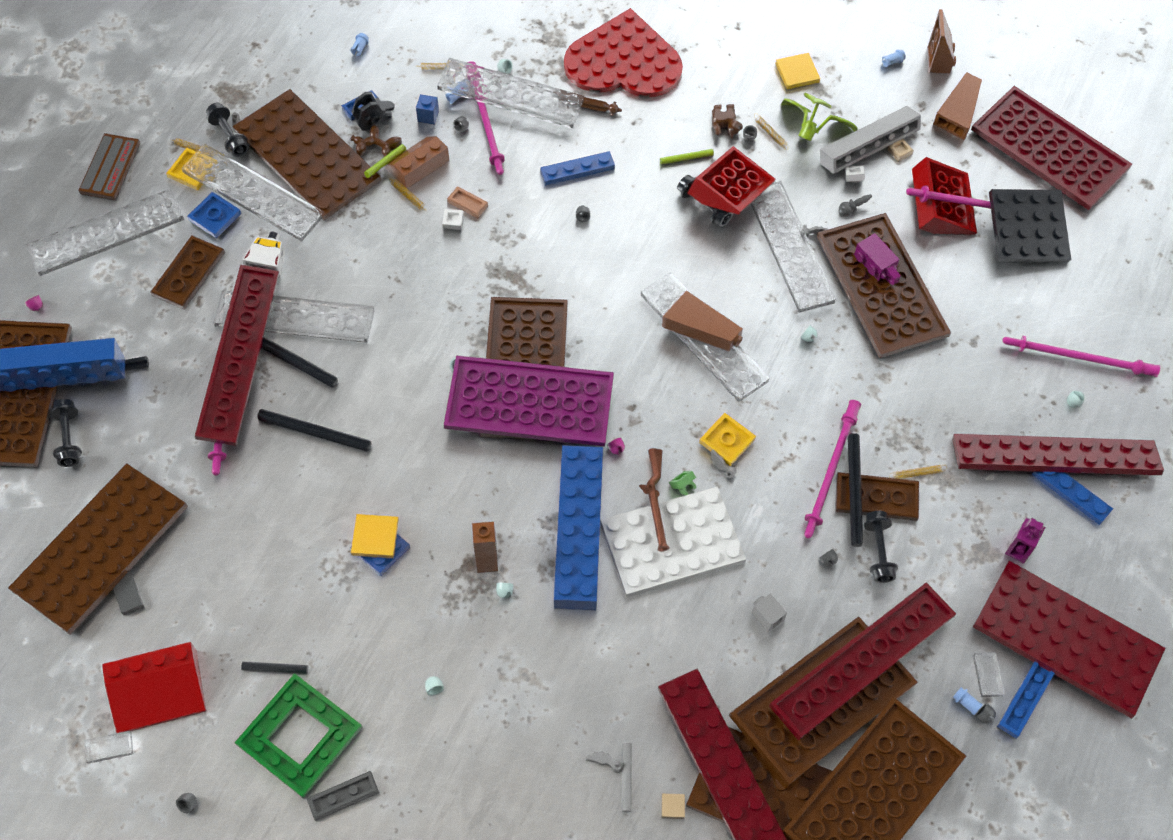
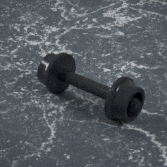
M219 102L208 106L206 109L208 122L211 125H220L228 137L224 145L225 150L234 157H241L246 154L249 149L247 137L244 134H234L227 123L230 117V110Z
M686 175L680 180L677 189L681 192L682 198L691 196L688 194V191L696 177L693 178L691 175ZM706 206L713 212L710 222L720 227L725 226L733 216L731 212Z
M70 399L54 401L50 410L51 418L61 422L63 446L56 448L53 451V456L57 459V464L62 467L77 465L79 457L82 455L80 447L71 445L69 420L78 415V409Z
M885 511L869 512L866 514V522L864 523L866 530L875 531L879 563L871 566L869 570L873 574L875 582L878 583L894 581L896 579V571L898 570L897 564L887 562L883 530L890 528L892 521L888 519L887 512Z

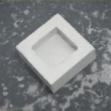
M864 166L846 167V182L857 183L865 180Z
M445 209L442 222L443 229L461 230L464 216L463 210Z

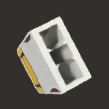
M272 231L269 232L267 238L256 237L242 259L244 265L279 271V277H281L285 249L283 242L279 241L280 235Z

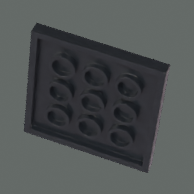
M991 189L989 191L998 262H1069L1072 260L1062 190Z

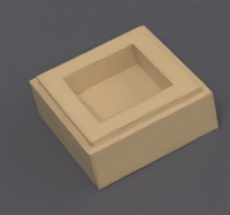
M904 139L889 145L887 149L898 162L913 155L914 152Z
M662 793L661 818L684 819L685 794Z

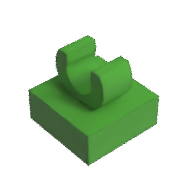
M683 471L672 479L669 484L672 489H679L682 495H688L686 486L689 485L691 490H695L696 484L693 480L696 476L693 471Z

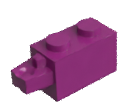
M875 233L857 244L854 255L859 262H862L872 276L878 281L885 278L892 286L899 282L901 276L897 272V265L900 259Z
M1026 517L1014 534L1005 554L1024 564L1036 548L1046 528L1043 526L1044 524L1036 521V519H1028Z

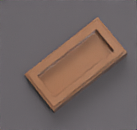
M458 186L447 198V203L477 219L488 207L487 201Z

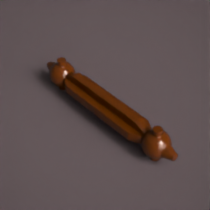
M564 90L553 95L559 102V105L567 102L569 105L591 110L609 111L610 116H614L617 112H622V109L618 107L615 101L609 105L606 101L573 94L566 95Z

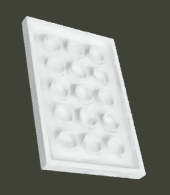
M718 486L659 503L667 545L670 547L667 551L660 552L657 550L659 545L651 505L600 520L626 597L745 563L746 561Z

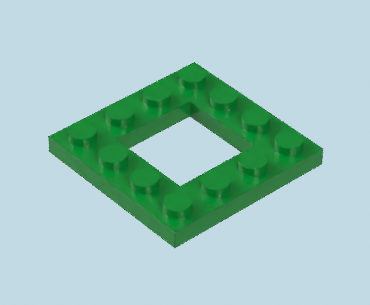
M294 673L234 743L304 799L362 729V725ZM297 706L329 730L301 764H298L269 741L270 737Z

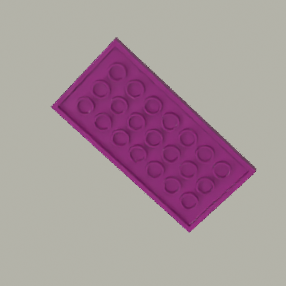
M456 355L443 426L444 429L605 447L614 372Z

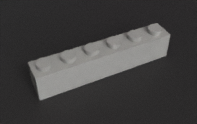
M905 106L821 148L820 164L834 174L921 130V115L909 106Z

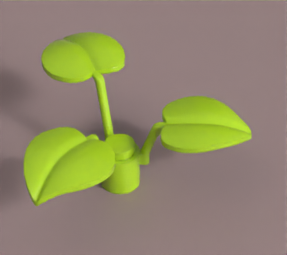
M804 93V97L811 100L812 104L816 103L810 120H807L808 112L811 113V110L787 98H784L781 102V105L796 106L804 112L802 128L798 136L810 142L814 134H818L820 129L829 120L841 122L850 127L854 132L858 130L857 126L851 121L834 115H829L816 128L817 124L812 121L819 104L830 109L832 106L823 99L816 98L809 93Z

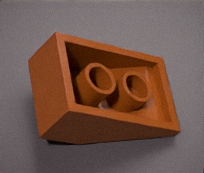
M943 9L938 11L927 46L929 73L950 74L952 67L956 65V56H954L955 43L952 41V34Z

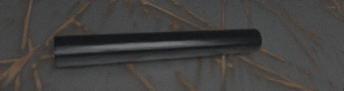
M242 661L241 670L307 674L308 665Z

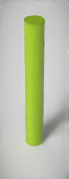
M401 144L366 170L364 175L367 178L371 177L406 151V146Z
M713 149L661 157L660 164L664 165L714 156Z

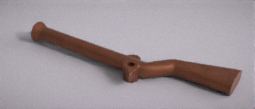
M651 448L648 450L653 476L648 480L647 485L640 484L639 487L645 494L649 495L659 545L657 550L663 552L669 550L670 547L666 542L657 498L660 493L655 488V485L661 478L663 450Z

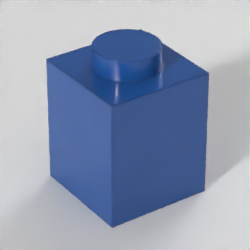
M420 94L416 105L417 122L435 125L439 113L438 97Z

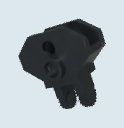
M364 92L356 98L352 114L356 118L361 130L369 131L373 125L380 124L382 120L391 118V111L394 110L395 104L391 101H380L379 98H375L372 92Z

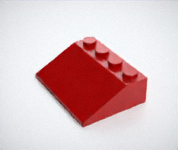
M732 146L696 177L688 194L703 205L739 215L772 185L776 178L736 147Z
M925 157L912 168L914 189L921 190L923 186H928L929 191L972 198L967 172ZM915 197L919 229L933 234H977L973 206L927 199L923 203L920 202L919 197Z
M191 642L102 664L105 688L117 734L206 712L197 650Z

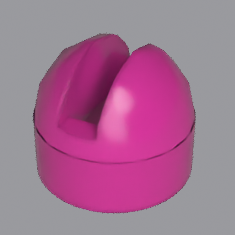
M36 295L27 300L25 304L31 311H38L42 308L43 302L40 296Z
M621 437L607 444L613 454L618 455L619 451L622 453L625 450Z

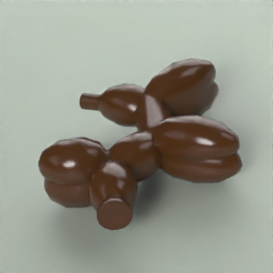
M373 125L370 130V137L363 139L352 135L351 141H354V144H356V153L359 156H363L367 147L375 144L382 148L381 151L385 157L391 150L396 149L402 144V138L395 136L383 141L379 139V128Z

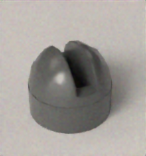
M460 116L453 121V126L458 132L462 133L469 127V121L466 120V117Z
M752 125L746 126L743 129L744 139L747 141L755 140L757 128Z
M584 205L579 206L576 210V219L580 222L588 221L591 217L590 209Z
M831 549L819 559L825 566L832 567L831 560L836 564L838 556L834 549Z
M988 703L984 704L976 714V717L985 723L992 722L990 716L996 717L994 708Z
M184 793L176 800L177 808L186 814L192 811L197 803L193 793Z

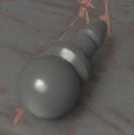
M864 195L855 201L850 199L849 202H842L839 205V213L843 216L851 215L853 211H857L856 207L868 202L872 195Z

